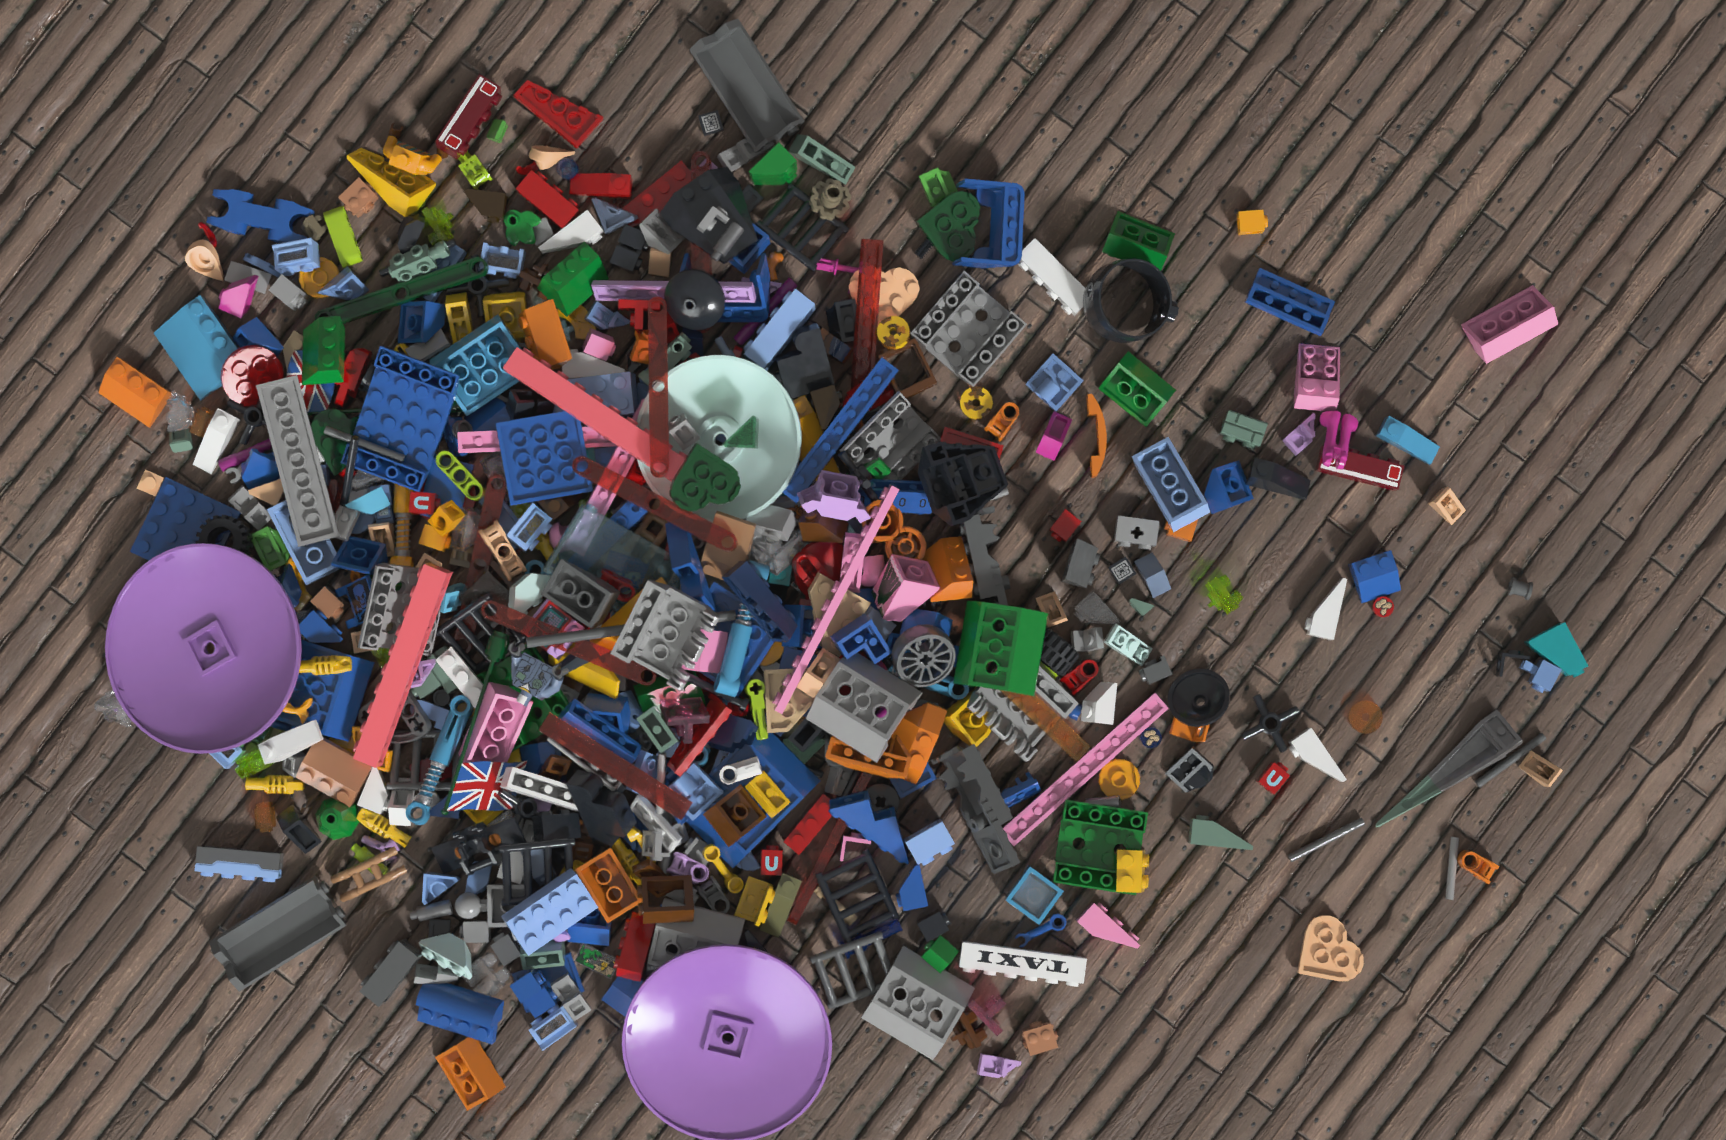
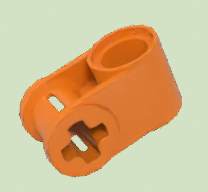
M1012 402L1005 403L998 413L993 416L984 428V431L991 432L1001 442L1019 415L1018 406ZM1008 406L1013 407L1016 411L1015 416L1011 418L1006 417L1004 409Z
M1468 850L1461 851L1457 857V863L1461 868L1487 884H1490V878L1495 869L1500 867L1494 862ZM1467 855H1471L1472 863L1466 866L1464 859Z

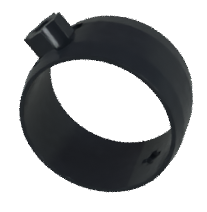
M1124 258L1105 264L1091 276L1084 290L1083 309L1088 323L1100 336L1114 342L1131 343L1146 339L1155 334L1165 322L1173 323L1176 316H1178V302L1172 301L1171 289L1166 277L1156 266L1141 259ZM1116 266L1128 267L1138 272L1146 280L1152 292L1153 312L1151 319L1145 329L1136 336L1124 334L1114 328L1107 320L1102 309V285L1106 276Z

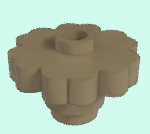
M829 178L826 183L819 181L811 190L812 196L809 204L813 212H819L821 219L832 221L835 216L842 218L850 208L851 194L847 187H841L842 185L839 180Z

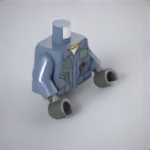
M516 641L509 645V651L512 653V685L521 689L516 701L527 707L532 696L544 700L559 692L564 675L569 672L568 668L561 671V663L551 667L526 653L522 654L520 652L525 649V645L521 643L517 648Z

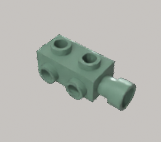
M444 240L436 243L432 248H429L427 244L422 246L415 245L407 253L395 254L389 260L390 266L388 270L392 278L396 277L399 283L409 281L438 268L436 259L450 256V251Z
M683 332L677 335L661 354L655 358L646 371L643 370L638 377L648 387H651L659 374L663 377L676 367L675 365L680 359L682 361L687 359L691 354L689 351L692 348L689 344L691 340ZM678 343L679 349L675 351L674 345ZM664 359L665 364L661 366L660 360Z

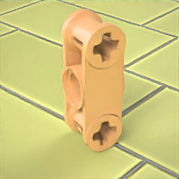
M497 520L488 528L479 530L482 539L491 550L500 565L501 571L509 582L519 573L527 572L526 567L514 551ZM501 546H506L508 549L505 556L498 555V549Z

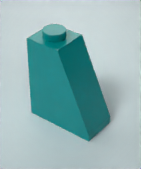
M1560 622L1524 641L1527 647L1545 661L1562 669L1561 673L1565 676L1572 675L1573 678L1585 672L1584 668L1588 667L1565 622Z

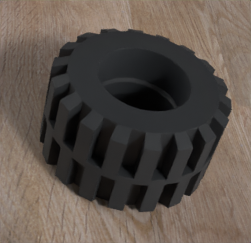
M215 515L213 519L208 518L205 520L206 525L201 524L199 527L202 531L196 534L199 537V540L195 541L196 544H215L217 536L221 532L229 530L234 537L232 548L250 556L249 548H253V543L250 540L253 539V536L249 533L250 529L242 521L227 515Z
M1046 626L1040 661L1056 674L1064 676L1080 656L1069 643Z

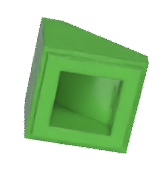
M495 119L486 137L500 144L508 128L506 121Z

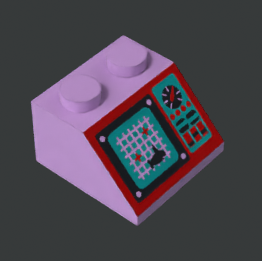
M546 599L521 632L527 637L584 630L585 628L553 602ZM573 642L540 647L559 661Z

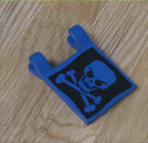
M366 575L334 590L337 598L348 595L355 618L345 621L347 629L363 624L372 584L370 575Z

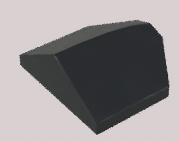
M1193 746L1184 752L1165 774L1186 793L1208 784L1213 779L1214 765Z

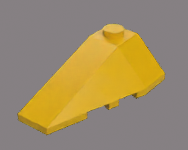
M359 148L347 155L350 163L382 199L404 217L419 210L436 186V182L427 176L415 175L392 166L384 161V157L363 148Z
M585 640L573 642L559 661L549 654L548 663L553 667L559 664ZM599 657L566 674V676L613 699L618 698L620 681L606 662L602 663Z
M976 686L968 692L966 697L959 699L947 710L944 724L951 733L967 745L974 744L977 747L989 736L992 730L990 726L985 725L987 711L984 716L978 718L975 715L976 712L973 713L967 708L972 692L977 688Z

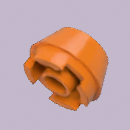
M903 526L895 538L885 542L886 555L889 559L894 554L922 560L926 553L925 538L916 528Z

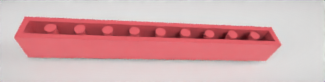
M517 347L503 366L505 372L672 482L687 457L685 453L681 451L676 453L672 450L673 446L665 440L661 442L656 440L653 432L647 428L644 431L637 427L638 423L630 417L623 418L619 415L621 411L612 405L608 408L602 404L603 399L594 393L590 396L585 392V387L577 382L572 384L568 381L569 377L561 371L555 373L550 369L551 365L543 359L540 362L533 358L534 354L528 349L523 348L521 350Z
M426 563L419 568L417 573L418 582L411 589L410 597L412 598L410 604L403 611V623L398 626L395 634L397 636L396 642L389 649L388 655L390 658L388 663L383 666L381 672L383 677L381 683L379 682L375 688L374 694H376L374 702H371L368 707V719L361 726V738L354 745L353 752L355 754L353 759L374 768L382 766L451 579L452 571L432 563Z

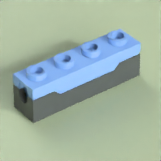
M201 845L197 846L195 871L201 872V876L212 877L213 873H219L222 878H234V875H241L243 880H255V877H263L265 882H275V879L282 878L284 853Z

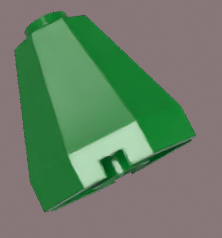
M333 798L324 799L315 813L318 830L332 840L352 836L360 823L356 819L358 815L357 804L353 803L351 807H348Z

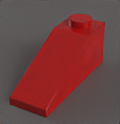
M631 174L571 175L569 194L631 199L633 178Z

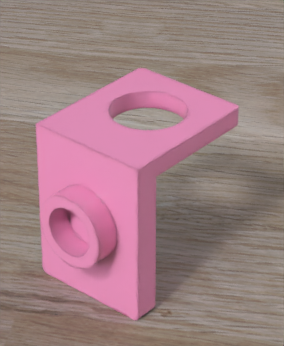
M851 833V836L844 835L840 861L844 859L846 841L871 844V841L863 838L860 833Z

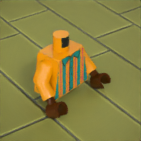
M395 123L391 124L389 136L383 148V154L390 159L388 164L415 175H427L436 169L442 159L448 157L447 153L438 148L436 154L432 155L397 141L401 137L403 126L397 130L394 128Z

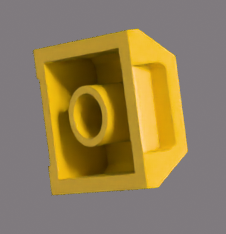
M517 291L484 296L485 321L487 322L496 315H499L516 341L524 343L526 336L524 330L519 326L518 318L519 314L527 309L525 293Z

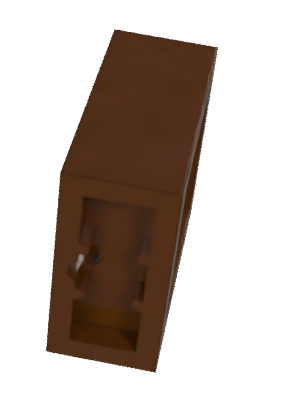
M910 337L907 338V344L902 348L892 349L890 346L880 351L881 355L878 356V360L881 358L888 360L913 347L927 378L900 391L894 378L890 382L895 390V394L900 391L906 399L937 385V381L916 338L911 340Z
M692 875L641 877V885H637V898L642 899V903H638V915H643V924L694 922ZM683 890L684 906L648 907L647 891Z

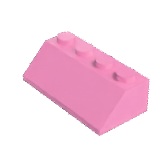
M1532 285L1461 324L1475 352L1487 364L1558 325L1554 306Z
M489 682L463 763L475 761L507 762L533 701L530 700L526 707L516 701L520 694L509 686ZM467 733L458 752L459 756L461 755Z

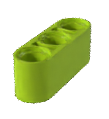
M340 206L323 212L342 267L346 268L347 266L362 262L363 258L344 207Z
M449 451L438 453L436 464L466 497L473 501L481 500L485 495L483 485L455 455ZM447 455L450 456V465L443 466L441 463L442 458ZM462 470L466 476L463 481L459 482L455 476L458 471ZM478 486L480 488L479 494L472 497L469 492L470 488Z

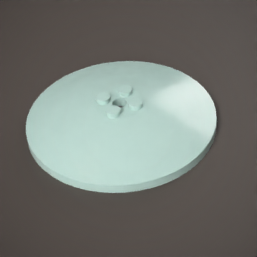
M710 355L698 357L671 369L653 386L646 396L637 418L638 428L643 431L647 428L655 434L654 438L660 442L665 440L673 446L672 450L676 453L681 451L688 455L694 444L682 450L667 427L671 418L684 413L689 423L700 436V439L695 443L733 466L738 471L741 488L733 501L725 504L709 502L704 508L697 511H686L679 508L669 496L672 482L638 460L640 470L648 486L663 503L674 511L691 519L713 523L716 511L740 519H746L767 508L789 485L798 466L801 454L802 431L800 419L787 390L764 368L734 356ZM719 434H724L726 437V443L722 446H718L715 442V438Z

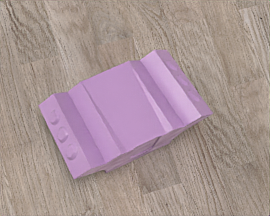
M821 470L818 480L813 486L797 493L801 506L807 513L817 509L820 515L846 521L856 517L860 523L871 518L865 505L860 500L861 495L858 492L860 482L856 476Z

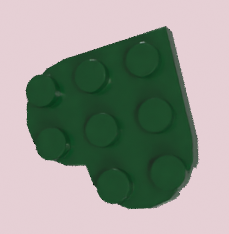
M960 190L954 191L946 195L915 221L944 259L955 261L961 257L969 258L975 250L976 234L973 228L979 221L980 205L972 194Z
M326 409L318 412L312 418L313 420L310 425L316 448L331 474L335 476L346 468V465L342 464L341 460L348 442L324 434L326 426L353 435L359 417L348 419L344 413L337 409Z
M695 443L672 480L669 496L679 508L686 511H697L704 508L709 502L714 504L731 502L738 495L741 488L738 471L721 458Z

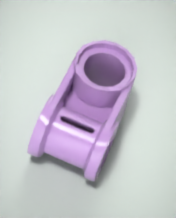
M674 852L672 864L666 870L668 874L672 876L692 875V884L694 885L707 879L709 871L704 864L691 859L685 854ZM694 869H698L701 872L700 879L695 878L693 874Z

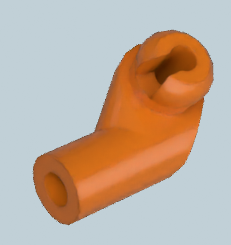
M774 251L767 258L770 281L778 280L775 267L784 259L781 252Z

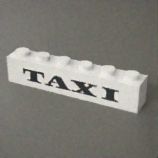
M962 941L959 967H962L964 972L975 973V969L984 970L983 974L996 976V972L1004 973V977L1016 978L1017 975L1025 976V980L1037 981V978H1044L1047 983L1058 984L1059 980L1066 981L1068 986L1078 987L1079 983L1084 984L1087 958Z

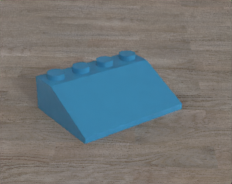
M199 295L183 306L154 332V335L199 400H203L222 386V366L228 356L239 349V346L232 339L233 337L203 296Z
M496 315L429 361L431 365L460 375L455 401L466 416H468L519 382L518 379L505 372L503 366L517 347L521 350L522 348L501 317Z

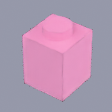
M590 328L582 348L584 353L607 361L608 356L613 355L616 345L614 344L613 337Z

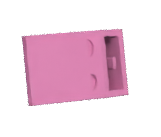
M1299 343L1294 388V408L1336 411L1340 399V347Z

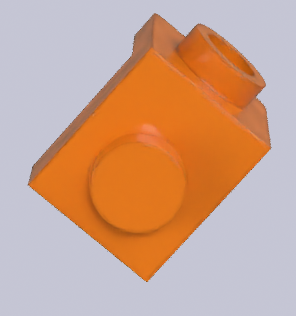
M636 330L634 333L636 341L630 354L631 361L650 365L659 343L653 332L649 330Z

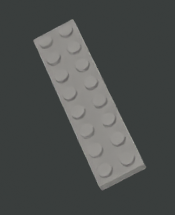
M295 375L256 385L298 547L340 537L298 376Z

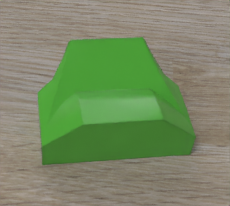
M936 167L918 175L931 207L946 195L957 191L949 171H942Z
M267 526L252 534L253 539L251 540L263 565L270 572L287 564L290 554L278 530H273Z

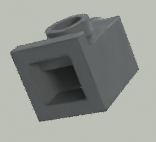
M1164 655L1158 657L1159 662L1156 659L1144 663L1145 668L1138 670L1143 682L1146 681L1147 684H1151L1172 675Z

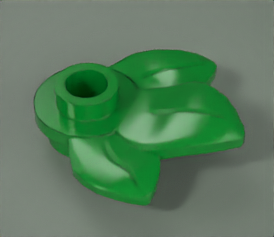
M515 209L508 211L504 216V223L507 227V240L513 246H516L519 241L525 244H534L536 239L532 227L539 225L542 220L532 211H524L522 213ZM512 216L516 218L515 224L511 222Z

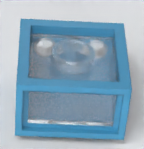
M1028 865L1004 899L1040 925L1064 891Z

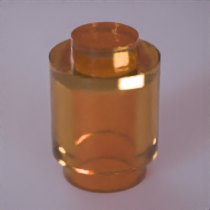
M202 406L201 409L196 408L189 425L191 427L189 432L203 438L214 416V410Z
M272 802L255 804V809H253L255 828L260 829V833L273 831V827L277 825L275 808L272 807Z

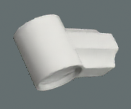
M755 756L724 766L720 770L719 776L723 783L733 784L734 782L762 774V769L758 757ZM726 769H732L735 772L734 779L729 780L725 778L724 772Z

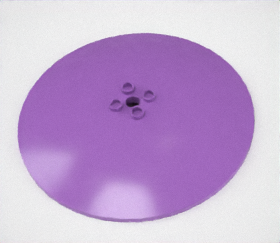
M206 543L189 544L167 550L155 556L139 568L127 581L116 599L108 621L105 641L106 665L111 686L121 707L131 721L149 737L165 746L183 752L203 754L227 751L239 747L262 734L272 725L287 705L294 691L301 665L302 648L299 622L285 589L277 578L256 559L227 546ZM210 642L215 647L212 654L207 651V645Z
M729 944L710 945L689 950L673 957L652 972L635 993L625 1017L622 1032V1052L626 1072L637 1095L658 1118L669 1126L689 1136L703 1140H755L775 1133L791 1124L813 1103L829 1071L832 1055V1034L829 1018L819 995L805 977L790 964L770 953L752 947ZM725 1033H731L734 1039L732 1041H725L722 1036Z

